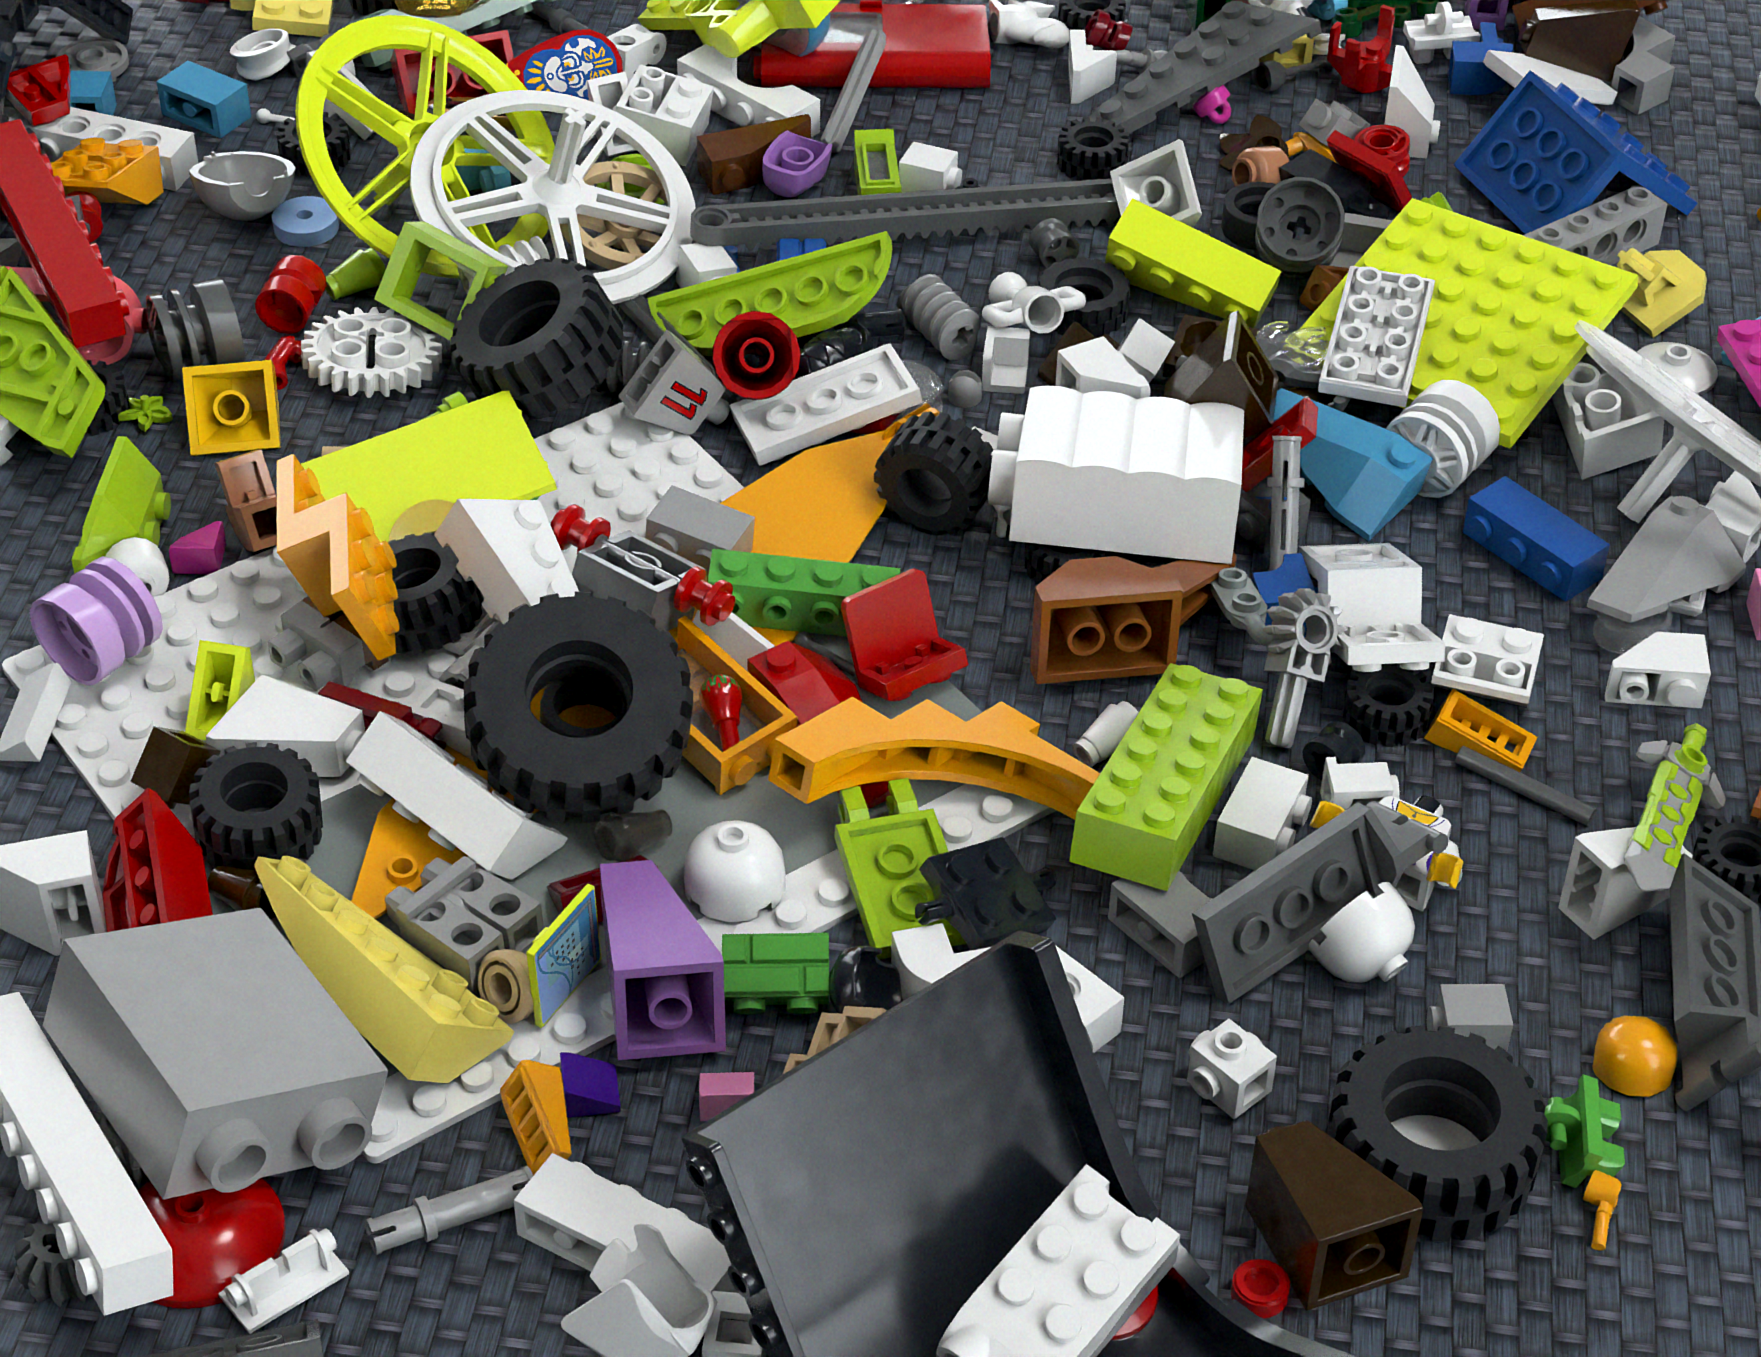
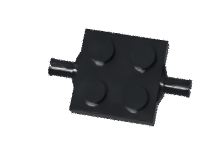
M1003 837L928 857L919 868L932 889L934 900L916 905V919L922 917L918 921L921 925H928L931 922L942 919L947 920L959 931L970 950L992 947L1017 931L1032 934L1046 931L1057 919L1039 893L1041 890L1051 889L1056 885V874H1050L1053 869L1044 867L1033 872L1025 871Z

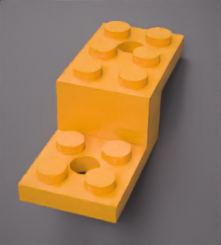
M294 454L277 460L278 555L323 617L342 610L378 661L396 654L395 633L399 631V622L394 612V600L398 599V592L393 581L392 569L396 568L397 563L392 548L387 541H379L374 533V527L369 514L362 507L357 509L347 493L326 501L321 494L320 485L314 472L310 468L304 469Z

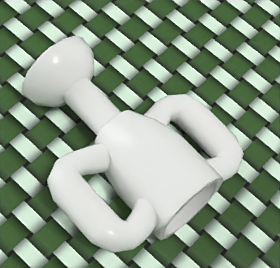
M1005 272L998 275L992 281L989 288L991 304L983 308L982 317L986 322L998 328L1021 323L1037 333H1049L1061 324L1064 312L1083 308L1086 303V297L1082 292L1070 286L1050 291L1040 286H1027V283L1020 275L1013 272Z

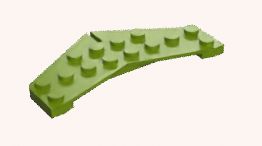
M1 266L0 415L54 454L73 458L104 399L105 385L24 280L11 267L8 270L5 266Z

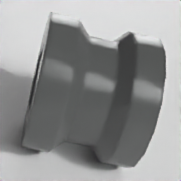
M1051 218L1040 222L1030 234L1029 244L1047 268H1050L1051 264L1055 262H1062L1064 259H1076L1079 254L1078 241L1069 233L1064 222L1059 219Z

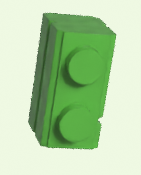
M829 933L722 934L725 1005H733L734 1013L745 1015L761 1014L765 1012V1005H787V1012L810 1014L819 1011V1004H829Z

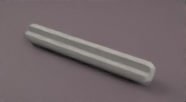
M874 28L867 31L822 134L821 142L833 144L831 152L834 154L838 153L843 146L885 48L886 34L883 31H877Z

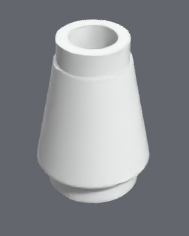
M1121 701L1117 705L1109 704L1080 739L1073 744L1074 753L1080 762L1092 768L1095 764L1110 758L1139 712L1136 708L1125 701Z

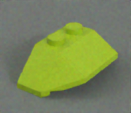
M117 436L83 525L82 537L71 559L74 574L85 569V566L102 556L105 557L110 548L123 539L133 537L144 538L156 544L157 547L159 546L160 526L162 520H167L170 516L171 497L168 492L163 490L159 471L127 437Z

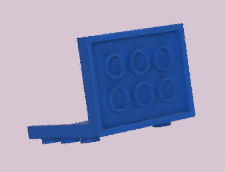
M1529 70L1453 164L1525 234L1589 207L1618 171L1650 190L1687 216L1698 204L1686 193L1691 187L1673 172L1667 176L1670 172L1665 169L1667 165L1651 152H1648L1646 155L1643 154L1641 149L1644 145L1626 131L1623 135L1618 132L1622 126L1618 121L1606 112L1598 116L1601 111L1587 99L1582 97L1577 102L1579 96L1561 82L1556 88L1531 70Z

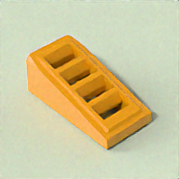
M1455 689L1451 690L1440 706L1424 736V739L1456 753L1459 752L1462 746H1466L1518 772H1521L1538 738ZM1488 735L1497 738L1495 743L1487 739ZM1507 742L1516 745L1513 752L1504 748Z
M522 1060L500 1088V1094L526 1164L534 1176L552 1153L568 1160L572 1151L560 1067L531 1060Z

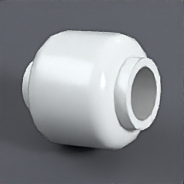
M137 537L123 539L114 544L106 553L105 557L116 559L127 566L145 584L153 597L163 595L166 592L170 580L168 567L162 552L153 542Z

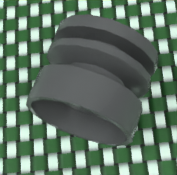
M1293 177L1277 183L1266 193L1258 209L1255 245L1260 259L1264 263L1280 270L1281 276L1294 279L1310 277L1316 264L1327 266L1332 264L1340 248L1344 231L1345 212L1339 196L1329 185L1315 178ZM1297 227L1304 229V234L1300 240L1293 239V233Z
M220 277L192 283L190 286L191 304L189 305L185 304L176 288H171L167 291L169 309H167L159 292L147 294V328L155 356L163 366L171 383L183 380L182 360L186 367L201 366L200 355L204 354L210 365L245 362V351L238 318L228 289Z

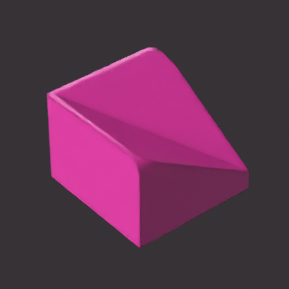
M222 521L213 522L181 537L170 545L168 552L172 573L211 574L220 570L227 545Z

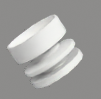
M1440 380L1429 385L1386 428L1399 434L1433 458L1421 491L1418 494L1423 497L1440 498L1453 493L1472 471L1476 470L1499 444V432L1501 431L1498 416L1488 399L1474 387L1456 380Z

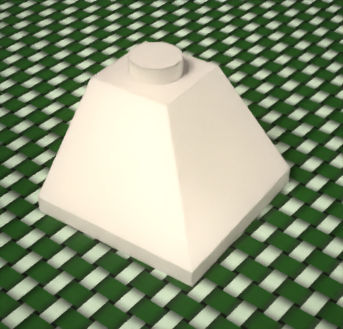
M1396 45L1384 125L1399 127L1409 135L1410 157L1427 159L1429 143L1437 144L1440 121L1433 120L1435 104L1405 47Z

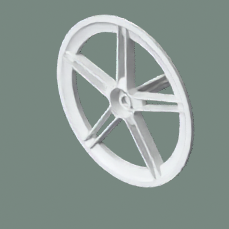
M535 90L504 91L483 95L457 105L440 116L424 133L413 156L410 170V191L419 220L433 225L508 266L505 275L513 272L514 267L522 265V263L494 251L475 237L466 227L538 213L547 219L556 258L568 260L560 229V224H567L574 262L586 266L577 214L662 233L663 235L655 246L639 259L617 269L593 273L612 304L644 295L665 282L678 269L679 246L692 244L690 223L691 213L695 210V201L687 178L676 160L657 139L638 124L618 112L586 99L567 94ZM516 111L562 113L563 117L551 164L545 163L491 117ZM585 120L591 122V124L586 128V130H585V126H586V121H585ZM601 127L605 128V132L580 166L577 165L576 160L579 153ZM466 131L519 179L522 184L448 202L443 189L441 166L451 144L460 134ZM614 134L628 142L649 162L665 190L668 207L591 186L583 181V178ZM449 258L461 269L475 277L476 272Z
M1579 320L1575 324V330L1589 344L1585 350L1590 357L1628 391L1674 426L1673 437L1618 505L1617 508L1631 520L1639 523L1696 451L1704 449L1761 487L1760 440L1683 383L1616 338L1585 321Z

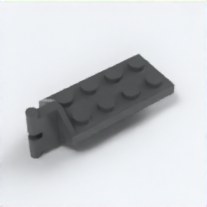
M1371 801L1366 806L1357 802L1194 911L1192 916L1215 996L1227 1004L1232 1003L1309 950V943L1312 939L1317 943L1324 940L1326 936L1320 929L1343 907L1365 891L1373 899L1384 893L1378 886L1382 882H1389L1395 888L1406 868L1431 851L1438 854L1442 853L1448 846V836L1414 819L1409 820L1406 815L1376 801Z
M1683 853L1669 893L1674 1023L1682 1057L1683 1089L1675 1094V1099L1684 1111H1690L1725 1089L1726 1079L1734 1083L1746 1075L1753 1076L1761 1071V935L1759 906Z

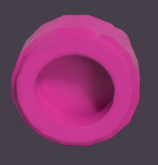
M1223 84L1210 92L1206 91L1193 103L1192 107L1200 118L1207 115L1215 124H1223L1231 116V107L1226 100L1231 94ZM1218 106L1222 110L1221 114H1218L1215 110Z

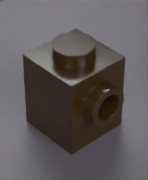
M154 726L130 782L145 790L150 788L157 792L170 809H174L177 803L190 805L189 790L190 785L195 783L194 775L199 768H207L206 761L213 755L219 756L221 751L184 731Z

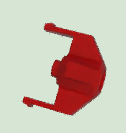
M1386 5L1381 6L1377 35L1369 42H1359L1349 38L1346 41L1345 49L1339 48L1342 23L1337 21L1331 27L1327 60L1342 77V85L1359 93H1371L1390 87L1393 65L1387 64L1386 59L1390 53L1395 8Z

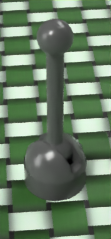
M1327 55L1321 61L1285 68L1279 62L1268 60L1260 62L1259 66L1254 68L1253 77L1258 90L1266 93L1281 88L1286 81V77L1289 75L1320 68L1332 70L1334 67L1327 60Z

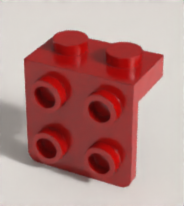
M915 568L850 595L842 601L841 611L860 688L886 701H901L910 697L912 691L929 683L944 682L952 676L953 672L969 666L965 648L939 637L928 583L923 571Z

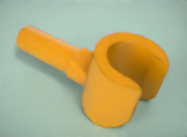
M1598 1170L1593 1172L1586 1187L1583 1200L1598 1206L1591 1247L1595 1250L1603 1251L1606 1249L1609 1221L1612 1217V1212L1617 1206L1622 1184L1617 1178Z

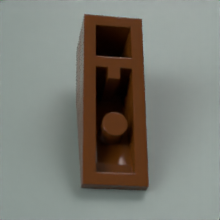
M809 114L696 136L697 168L711 193L715 195L749 188L762 181L763 156L771 143L780 134L788 130L791 133L811 139V117Z

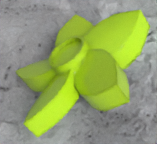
M142 395L140 399L129 397V407L131 409L125 410L118 415L119 421L138 419L139 428L145 432L153 422L166 423L173 420L170 410L163 406V396L149 397L148 395Z

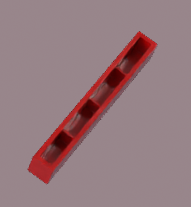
M21 119L0 123V208L71 342L76 348L127 335L123 317L130 315L125 294L123 290L116 291V283L110 267H103V260L98 245L96 243L91 244L84 220L78 221L74 203L71 198H66L60 177L53 175L50 160L47 154L42 155L36 134H28Z

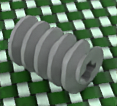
M935 274L922 276L906 287L899 295L896 304L897 309H902L905 318L945 358L959 360L967 357L974 349L981 323L979 315L971 310L970 306L963 302L960 296L954 293L939 276Z

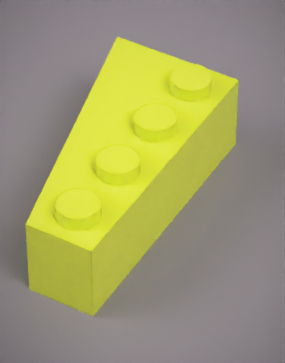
M1133 198L1109 237L1105 263H1111L1118 270L1121 269L1131 285L1224 319L1230 313L1239 311L1247 326L1255 328L1277 289L1281 275L1280 270Z

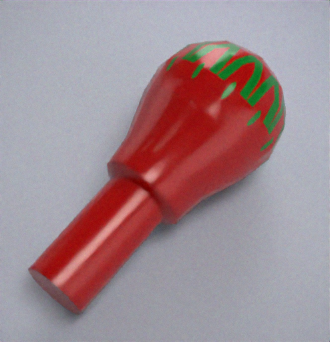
M726 674L713 675L702 684L699 690V700L704 712L712 721L714 729L719 732L722 751L724 752L740 742L738 726L740 724L742 690L739 683L731 676Z

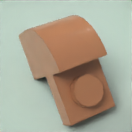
M254 450L214 463L228 504L225 506L227 515L243 547L247 551L255 552L277 545V493H275L262 450Z

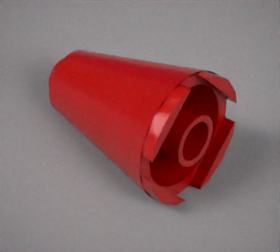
M751 311L735 316L721 328L714 341L712 361L716 375L729 391L742 398L762 400L776 396L790 385L799 369L801 352L796 335L784 321L771 313ZM745 355H755L759 362L758 367L752 368L747 365L744 360Z

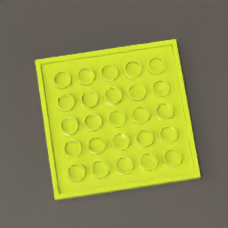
M1414 198L1408 202L1354 265L1356 267H1374L1380 271L1404 275L1416 274L1422 278L1435 280L1406 407H1409L1419 394L1435 382L1440 380H1456L1474 387L1488 399L1498 416L1501 431L1499 432L1498 445L1509 449L1512 448L1587 351L1585 349L1589 344L1575 330V324L1582 320L1604 331L1638 288L1637 274ZM1348 273L1281 350L1292 361L1309 366L1312 371L1323 369Z

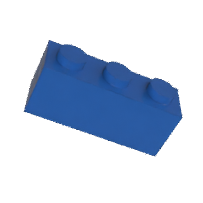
M1502 477L1469 497L1463 533L1565 602L1602 579L1610 544L1508 477Z

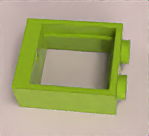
M425 221L404 222L374 300L451 341L455 324L410 300L430 249L433 248L476 272L461 311L467 303L472 304L476 299L475 295L483 287L487 289L494 283L495 278L503 273L505 274L508 266ZM460 311V314H459L457 320H461V319H462V318H461V311Z

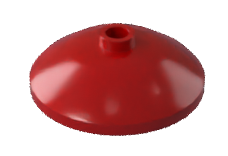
M259 1178L250 1186L235 1192L225 1193L213 1188L164 1200L151 1181L137 1190L172 1248L173 1296L152 1301L153 1303L166 1307L185 1309L202 1308L223 1303L218 1293L232 1284V1276L237 1273L242 1275L272 1257L275 1260L280 1256L286 1235L284 1211L277 1194L262 1178Z

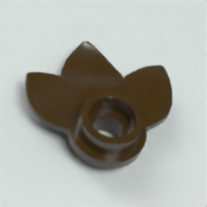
M1258 114L1252 120L1250 133L1220 134V147L1226 156L1220 160L1219 166L1232 172V167L1238 155L1243 150L1252 147L1276 146L1281 148L1289 157L1288 146L1281 138L1282 129L1280 125L1272 119Z

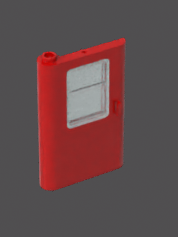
M882 0L838 3L830 11V27L825 39L813 52L799 57L783 48L762 42L761 56H754V79H761L762 87L794 85L796 87L843 88L867 31L874 28L886 34V45L867 88H990L991 54L985 4L882 3Z

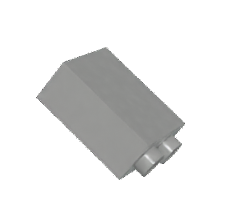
M261 908L67 938L63 941L43 1027L163 1200L213 1188L225 1193L235 1192L250 1186L262 1177L316 1166L323 1170L336 1169L362 1155V1151L366 1148L372 1136L371 1124L389 1070Z

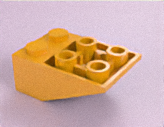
M86 138L81 140L80 145L74 149L63 152V156L55 162H50L53 175H58L61 179L65 195L74 191H86L96 196L100 202L148 205L164 193L158 146L143 145L141 140L130 139L120 141L118 144L105 143L103 138Z

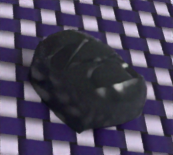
M848 320L813 336L808 343L800 348L799 369L793 380L873 350L870 333L859 323Z

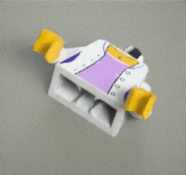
M1393 796L1384 797L1379 802L1380 804L1406 815L1409 820L1414 819L1448 836V846L1442 853L1438 854L1431 851L1406 868L1395 887V890L1401 895L1407 905L1423 912L1435 882L1442 886L1456 889L1457 884L1462 878L1463 860L1459 856L1457 845L1449 840L1452 825L1447 819L1442 818L1443 808L1433 797L1420 796L1413 805ZM1321 801L1310 822V826L1320 828L1344 812L1345 809L1334 803Z

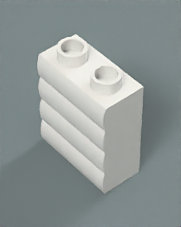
M1059 386L1030 388L1025 415L1001 413L997 449H994L992 456L988 504L1012 507L1009 541L1231 564L1242 485L1244 410L1233 405L1216 402H1202L1190 405L1186 402L1167 397L1135 399L1125 394L1108 391H1095L1083 394L1079 391Z

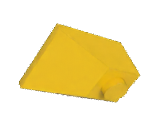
M272 360L182 368L191 456L281 448L276 372Z

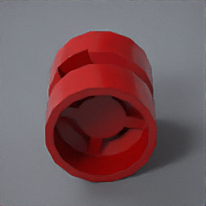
M290 255L280 259L255 302L256 313L260 320L270 329L279 333L291 334L303 329L327 286L326 276L322 269L315 262L304 256Z

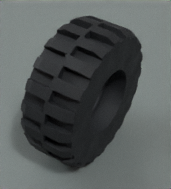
M575 591V595L571 597L559 598L558 593L540 597V603L529 607L528 604H522L510 611L509 621L504 625L501 622L495 623L484 635V648L480 647L474 650L468 664L469 677L464 681L466 738L470 740L471 756L477 768L483 771L487 770L488 783L500 795H505L507 792L513 795L516 807L528 813H532L534 809L546 812L548 820L565 822V817H581L582 823L599 822L600 815L613 812L614 816L618 817L633 811L634 801L640 797L643 801H649L661 791L662 779L672 777L681 763L682 751L687 748L693 710V690L690 689L691 673L685 658L677 657L678 643L669 631L662 630L659 632L655 628L656 619L642 609H638L635 612L627 608L626 601L608 596V599L605 600L592 597V592ZM566 677H588L601 681L616 691L626 705V714L617 725L600 735L587 738H572L557 734L542 725L531 712L530 703L534 696L551 682Z

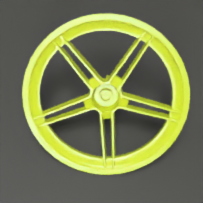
M397 15L363 19L347 25L330 36L317 49L306 65L297 92L295 110L296 129L301 152L319 192L339 219L356 236L389 259L398 236L381 226L370 216L383 205H391L410 186V170L416 147L428 128L445 113L448 63L471 76L489 94L527 90L523 83L500 59L475 40L459 31L433 21ZM407 49L422 52L414 121L337 72L351 60L377 50ZM435 56L433 114L427 112L432 59ZM325 98L395 145L398 149L399 155L353 198L337 175L328 154L323 131ZM541 111L505 113L515 129L518 140L545 163L551 164L555 145ZM459 135L444 156L441 166V178L448 202L470 197L455 166H503L490 153H465L464 148L484 149L471 136ZM374 190L377 193L373 198L375 202L363 210L358 204ZM538 213L519 216L511 231L496 243L485 223L466 227L481 242L497 252L501 245L509 244L513 247L515 242L524 240L529 244V240L534 236H539L543 239L549 229L547 219ZM430 249L422 273L460 279L458 266L446 255Z

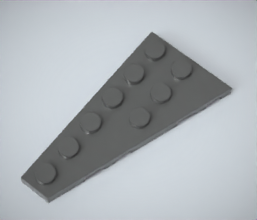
M1232 0L1226 3L1209 20L1201 23L1183 41L1175 44L1173 49L1162 58L1153 62L1136 79L1127 83L1110 100L1102 103L1099 109L1089 116L1090 121L1096 122V117L1103 118V123L1111 120L1115 122V127L1121 125L1125 128L1124 132L1130 134L1156 120L1157 111L1172 105L1179 108L1191 102L1189 95L1203 87L1207 92H1210L1216 87L1222 86L1258 67L1260 64L1259 58L1274 52L1283 54L1293 48L1292 41L1305 34L1310 39L1321 34L1320 20L1273 10L1270 7H1260Z

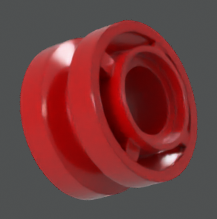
M1374 125L1363 129L1356 135L1354 141L1396 163L1402 177L1408 173L1410 168V138L1403 129L1392 125Z

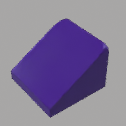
M560 1053L567 1118L621 1112L615 1064L574 1053Z

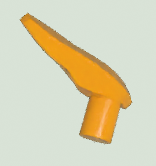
M1295 132L1293 138L1285 142L1288 146L1289 157L1301 151L1306 152L1311 149L1336 162L1329 147L1309 133Z

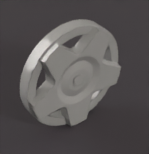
M88 38L72 42L63 47L56 55L58 57L66 54L69 57L70 68L73 71H110L113 82L129 65L128 52L125 46L115 40L105 38ZM105 49L112 50L115 53H107Z

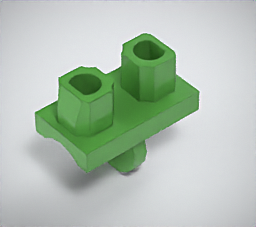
M1584 1074L1578 1079L1579 1087L1573 1095L1564 1099L1560 1097L1548 1099V1105H1546L1544 1112L1548 1120L1545 1141L1550 1142L1552 1149L1559 1150L1561 1183L1574 1188L1587 1175L1592 1176L1595 1170L1614 1177L1625 1164L1624 1147L1602 1139V1137L1609 1139L1618 1129L1621 1121L1620 1104L1600 1098L1598 1079Z

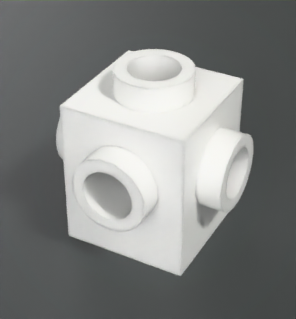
M1227 1019L1212 1031L1206 1030L1202 1032L1191 1044L1187 1082L1192 1085L1201 1097L1210 1099L1233 1119H1236L1272 1091L1277 1056L1266 1048L1257 1036L1246 1032L1231 1019Z

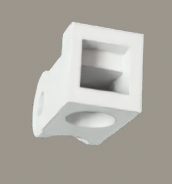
M633 24L607 37L617 47L622 58L623 72L626 73L628 83H630L634 72L637 71L640 64L644 66L657 64L662 59L667 45L664 34L650 32L646 27L639 24Z

